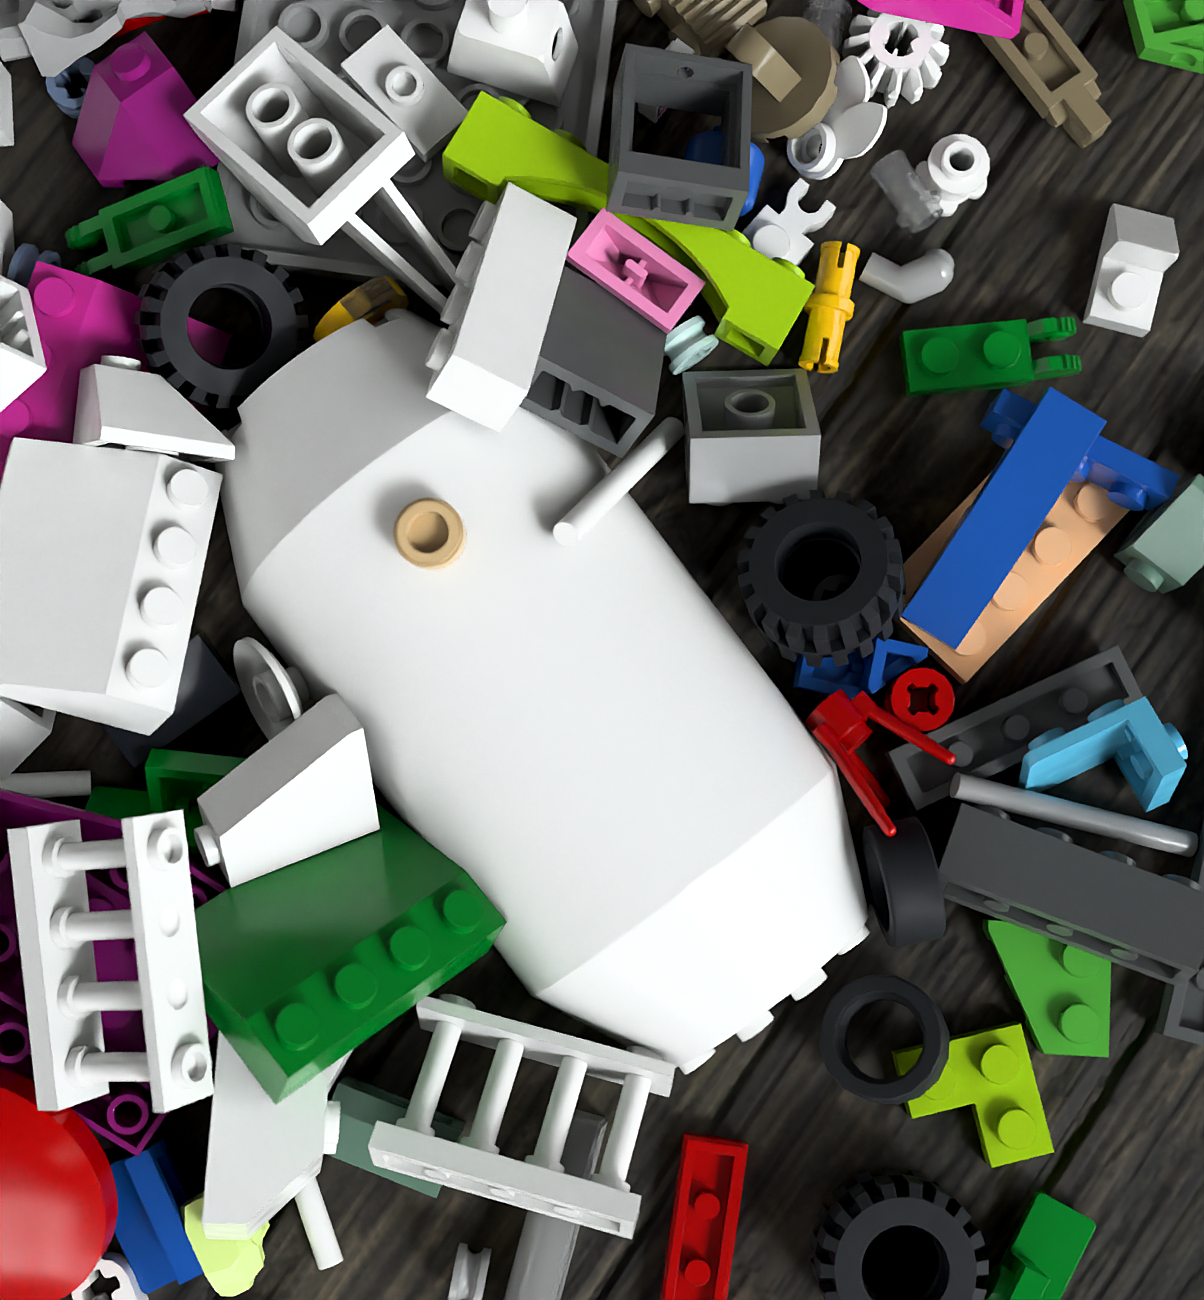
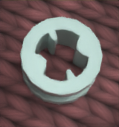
M699 315L683 322L667 334L664 355L671 359L669 370L673 375L682 373L706 357L719 343L715 335L711 334L708 336L704 333L705 321Z

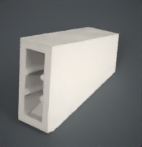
M338 692L325 696L198 797L197 801L203 826L194 829V836L207 867L218 863L229 885L234 887L379 830L380 825L364 730Z

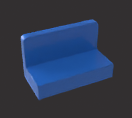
M162 1138L144 1147L138 1157L130 1154L110 1164L118 1196V1214L114 1232L135 1275L140 1290L148 1294L175 1280L181 1285L203 1274L202 1267L185 1232L180 1206L189 1200L190 1196L164 1139Z

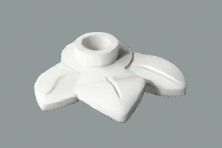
M850 55L840 62L841 66H836L837 73L834 84L838 87L836 100L822 121L803 136L792 140L788 139L787 155L789 161L806 178L822 180L830 177L838 170L844 159L860 157L871 149L883 131L887 118V108L878 103L868 102L870 97V81L862 61L857 56Z

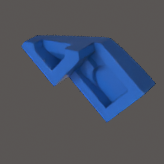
M875 637L872 639L874 652L866 657L861 658L856 650L847 654L849 664L835 667L833 657L823 658L821 668L807 666L804 654H799L791 688L827 696L842 689L851 700L861 691H864L867 695L873 694L898 674L925 659L929 648L887 639L883 642Z

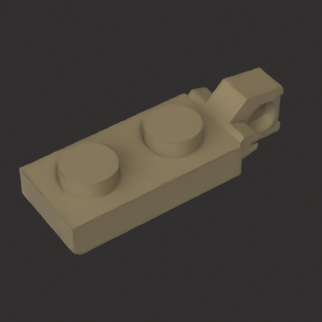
M1024 0L1020 32L1011 40L977 33L1043 119L1046 118V121L1054 129L1062 124L1064 130L1081 149H1084L1103 135L1107 126L1111 123V119L1096 102L1101 95L1095 83L1098 74L1040 0Z

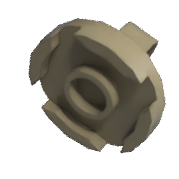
M780 16L758 24L754 28L749 23H746L725 46L730 52L726 60L752 65L751 138L757 142L769 143L766 138L775 139L784 135L789 140L803 136L822 121L836 100L838 87L834 84L837 73L836 64L841 66L840 56L820 27L802 17Z

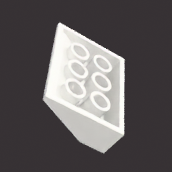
M14 437L10 444L0 482V696L148 736L165 722L174 712L223 474L161 453Z

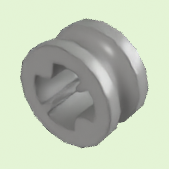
M459 1243L448 1300H482L491 1257V1248L484 1247L481 1252L472 1253L468 1249V1244Z

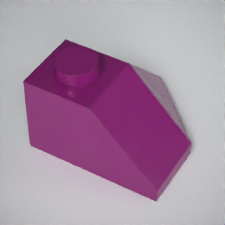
M146 31L129 43L118 47L110 56L93 67L71 144L103 187L126 188L128 180H154L158 186L201 167L208 166L212 168L221 162L198 137L183 116L197 102V99Z

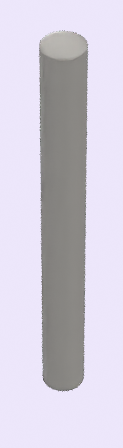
M958 772L953 776L950 784V796L955 799L979 805L993 806L1003 811L1186 857H1192L1198 847V836L1191 831Z

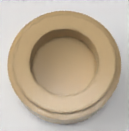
M421 498L409 503L399 513L394 524V542L399 553L408 562L424 570H438L451 565L458 559L465 547L466 528L463 519L450 504L437 498Z

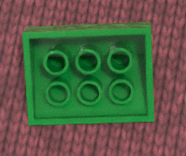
M377 803L379 830L230 887L194 910L205 1011L275 1105L486 954L507 923L463 868Z

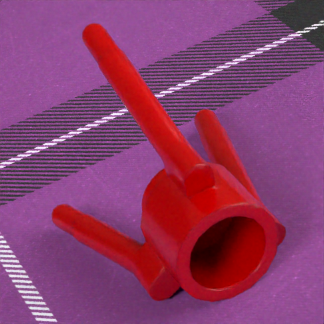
M839 689L826 698L808 716L804 724L828 750L886 836L892 837L896 833V827L885 812V809L890 807L891 800L854 751L873 732L865 723L868 718H871L948 765L956 761V756L953 752L936 743L935 740L880 708L864 691H861L851 700L842 689Z

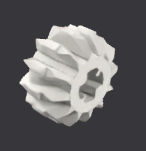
M869 9L867 16L858 14L852 20L849 28L851 37L844 41L842 56L843 59L850 55L859 57L870 81L869 98L873 97L876 91L884 93V102L887 109L895 105L899 93L913 105L914 102L920 99L923 88L932 89L938 84L942 75L940 66L944 65L948 58L949 45L940 42L945 31L943 25L926 23ZM886 48H893L892 54ZM898 50L902 52L904 56H897Z

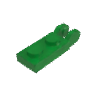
M207 166L98 210V216L68 228V231H65L68 248H71V250L75 249L76 251L91 250L99 245L107 244L109 252L89 259L87 262H82V264L77 265V268H74L76 273L107 283L108 281L122 278L124 274L128 275L170 258L178 252L195 248L232 233L234 228L219 172Z
M1068 316L1052 317L1027 323L1026 319L903 331L899 339L906 395L910 398L1028 386L1033 380L1052 379L1078 374L1082 370L1080 356L1061 354L1032 361L1030 343L1048 340L1060 341L1076 334L1075 318Z

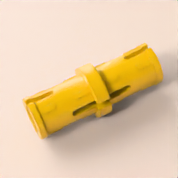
M827 241L821 244L814 293L809 296L804 307V311L809 315L802 354L798 362L800 367L806 368L809 371L813 369V364L818 362L817 372L835 373L838 371V358L845 321H849L853 317L855 304L849 299L856 263L860 255V249L849 243L846 245L845 253H840L842 244L840 241Z

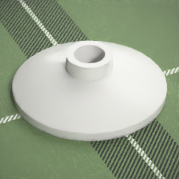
M250 637L237 641L233 649L236 675L250 711L270 741L304 714L302 704L310 699L309 689L298 669L293 666L284 669L274 655L258 641Z

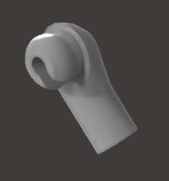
M938 248L926 251L924 256L899 266L873 252L859 280L903 303L911 304L937 294L947 287L954 275V260L947 251Z

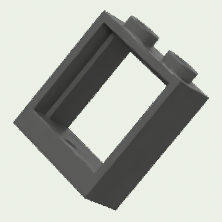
M625 44L613 90L606 212L729 231L734 230L749 194L752 102L751 64L663 50L657 47ZM682 67H688V68H691V69H690V70H682V69H680V68H682ZM635 103L720 116L722 136L719 165L632 151Z

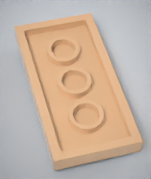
M989 475L903 563L906 581V595H902L904 608L966 508L971 506ZM1087 480L1084 482L1069 481L1013 568L955 650L903 618L893 620L920 646L928 647V653L960 684H964L1130 510L1112 502L1107 497L1108 490Z

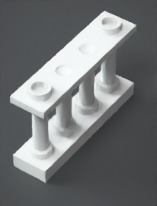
M183 810L121 819L123 839L82 842L79 819L7 829L37 1109L39 1111H59L108 1094V1081L150 1082L154 1112H167L214 1094L212 1060L209 1050ZM127 867L131 910L90 912L85 870ZM134 938L139 981L97 982L93 940ZM142 1010L147 1052H105L100 1011Z
M441 994L438 999L426 996L419 1001L416 1009L420 1029L431 1031L433 1035L405 1118L397 1119L395 1125L376 1121L368 1144L373 1164L632 1239L639 1214L641 1195L629 1192L630 1185L625 1182L648 1093L651 1092L665 1097L670 1096L676 1064L665 1062L660 1055L646 1047L628 1046L625 1051L475 1010L476 1006L471 1001L457 995ZM460 1039L496 1049L469 1137H462L458 1144L434 1137L435 1130L430 1125L458 1040ZM521 1057L559 1067L534 1155L526 1156L524 1162L499 1155L500 1149L495 1146ZM585 1074L623 1085L599 1174H592L590 1181L564 1174L565 1168L560 1164Z

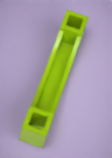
M481 90L442 154L443 178L483 201L487 200L496 204L506 185L510 182L542 200L567 204L594 214H598L603 207L606 209L609 162L607 164L588 153L585 145L573 134L562 129H554L552 132L531 119L527 109L511 98L501 96L496 99ZM611 212L704 280L706 284L700 293L711 307L719 322L714 335L768 367L816 286L804 279L805 274L798 266L786 259L774 257L771 260L751 248L749 240L735 229L729 231Z

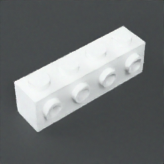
M510 182L506 185L496 204L487 200L483 202L469 231V236L478 241L477 243L474 241L469 243L455 272V277L464 281L463 285L459 283L455 285L440 317L441 321L449 324L448 330L442 328L439 331L425 361V366L434 370L426 398L498 433L502 431L529 392L577 221L576 217Z

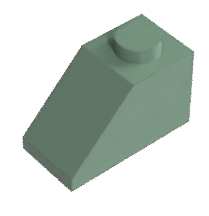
M1201 474L1177 486L1170 499L1147 511L1113 555L1126 565L1124 573L1139 587L1150 592L1158 590L1162 594L1183 586L1204 565V477Z

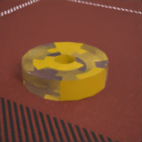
M391 276L371 279L352 290L324 315L315 328L313 339L317 343L333 332L361 318L374 326L385 318L384 314L388 310L406 309L409 303L408 297Z

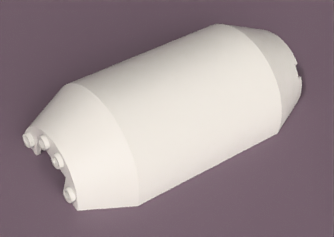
M406 309L388 310L384 314L385 318L374 326L361 318L321 339L281 367L237 408L241 422L229 431L226 429L220 431L236 446L234 460L214 462V467L217 473L223 474L220 496L242 604L287 666L295 667L302 674L308 686L310 697L315 704L325 696L338 692L363 727L372 781L402 822L463 868L507 921L493 945L529 994L626 1048L628 1046H642L656 1052L665 1062L676 1064V1067H679L686 1075L706 1062L715 1053L714 1047L735 1033L742 1042H745L763 1030L774 1019L769 1009L788 994H791L794 1000L797 1001L815 990L827 978L821 967L837 953L842 955L851 950L870 933L864 925L869 917L836 764L628 492L574 546L565 547L556 541L553 535L554 526L611 472V469L590 442L519 406L502 431L498 433L426 398L434 370L425 366V361L436 336L442 328ZM421 498L443 500L450 504L464 521L466 528L465 547L458 559L445 568L438 570L418 568L403 558L395 545L393 535L395 521L402 509L415 500Z

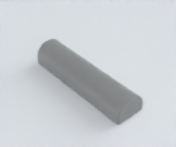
M578 1109L574 1110L560 1159V1164L565 1168L564 1174L590 1181L591 1175L595 1172L608 1123L605 1121L606 1117ZM527 1210L503 1300H561L580 1224Z

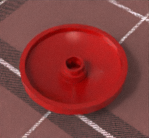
M0 1068V1300H60L76 1290L87 1279L105 1254L112 1240L118 1214V1196L115 1179L109 1161L97 1138L71 1107L59 1111H39L37 1109L35 1082L22 1075Z

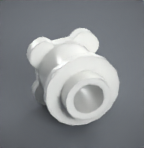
M952 134L940 139L933 146L927 161H922L917 165L913 174V180L916 186L926 190L932 199V210L937 215L951 216L955 213L958 205L969 198L978 199L983 195L987 187L986 178L990 171V158L985 147L977 139L966 134ZM952 166L958 167L961 171L954 169Z

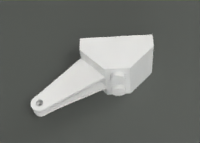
M277 26L183 114L198 137L253 197L301 241L323 245L340 228L441 315L448 299L354 214L365 202L372 198L450 293L457 283L463 285L464 281L455 277L457 270L390 180L415 155L405 133Z
M219 1030L201 1223L206 1239L248 1240L320 1173L323 1154H336L341 1101H327V1095L353 1050L275 1105Z

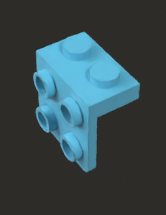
M1146 696L1128 705H1125L1122 699H1117L1093 711L1087 717L1088 724L1069 733H1066L1062 727L1055 728L1031 741L1028 745L1030 752L1023 757L1017 785L1018 788L1040 793L1114 758L1144 811L1148 812L1169 802L1187 767L1184 759L1188 758V752L1177 729L1169 722L1164 725L1161 723Z

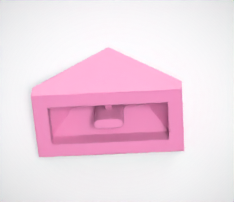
M604 207L566 256V260L666 334L670 333L706 284L704 280L611 212H606Z

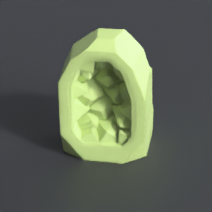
M204 1191L180 1206L184 1229L202 1270L215 1291L221 1296H236L253 1285L255 1276L264 1267L265 1254L262 1244L270 1224L267 1221L248 1240L206 1239L201 1224Z

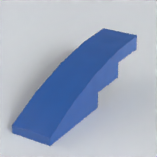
M1049 387L1041 396L1012 445L1004 451L971 506L966 508L906 604L901 618L951 649H957L1043 523L1107 421L1054 388Z

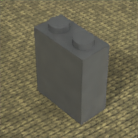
M564 266L529 392L519 407L623 458L655 416L667 334L601 285Z

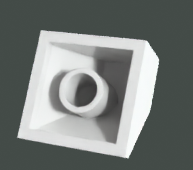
M104 355L101 356L100 365L92 364L80 369L72 444L161 453L198 465L234 460L236 446L161 375L140 372L141 361L120 356Z

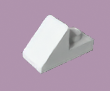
M1115 203L1110 207L1085 310L1084 323L1138 337H1143L1150 331L1163 273L1179 256V246L1173 218Z

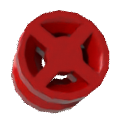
M920 667L908 670L893 679L884 691L882 705L885 711L923 733L937 729L947 722L953 712L955 697L953 688L944 675L934 669ZM928 696H929V701H930V702H929V707L932 709V711H931L929 708H927V704H928L927 697H928Z

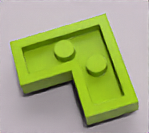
M1012 1021L949 1037V1058L939 1080L921 1097L904 1102L907 1115L912 1119L971 1104L985 1162L991 1168L1054 1152L1024 1033L1019 1022ZM922 1044L891 1051L897 1076L904 1075L916 1064L922 1051Z

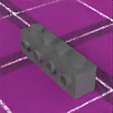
M964 803L961 804L951 825L937 865L945 899L1180 988L1199 971L1204 954V892L1201 891L1200 885L1195 881L1173 874L1159 876L1137 868V864L1133 859L1121 853L1113 851H1100L1096 853L1073 844L1071 837L1055 829L1040 827L1034 830L1012 822L1007 813L993 806L977 804L972 807Z

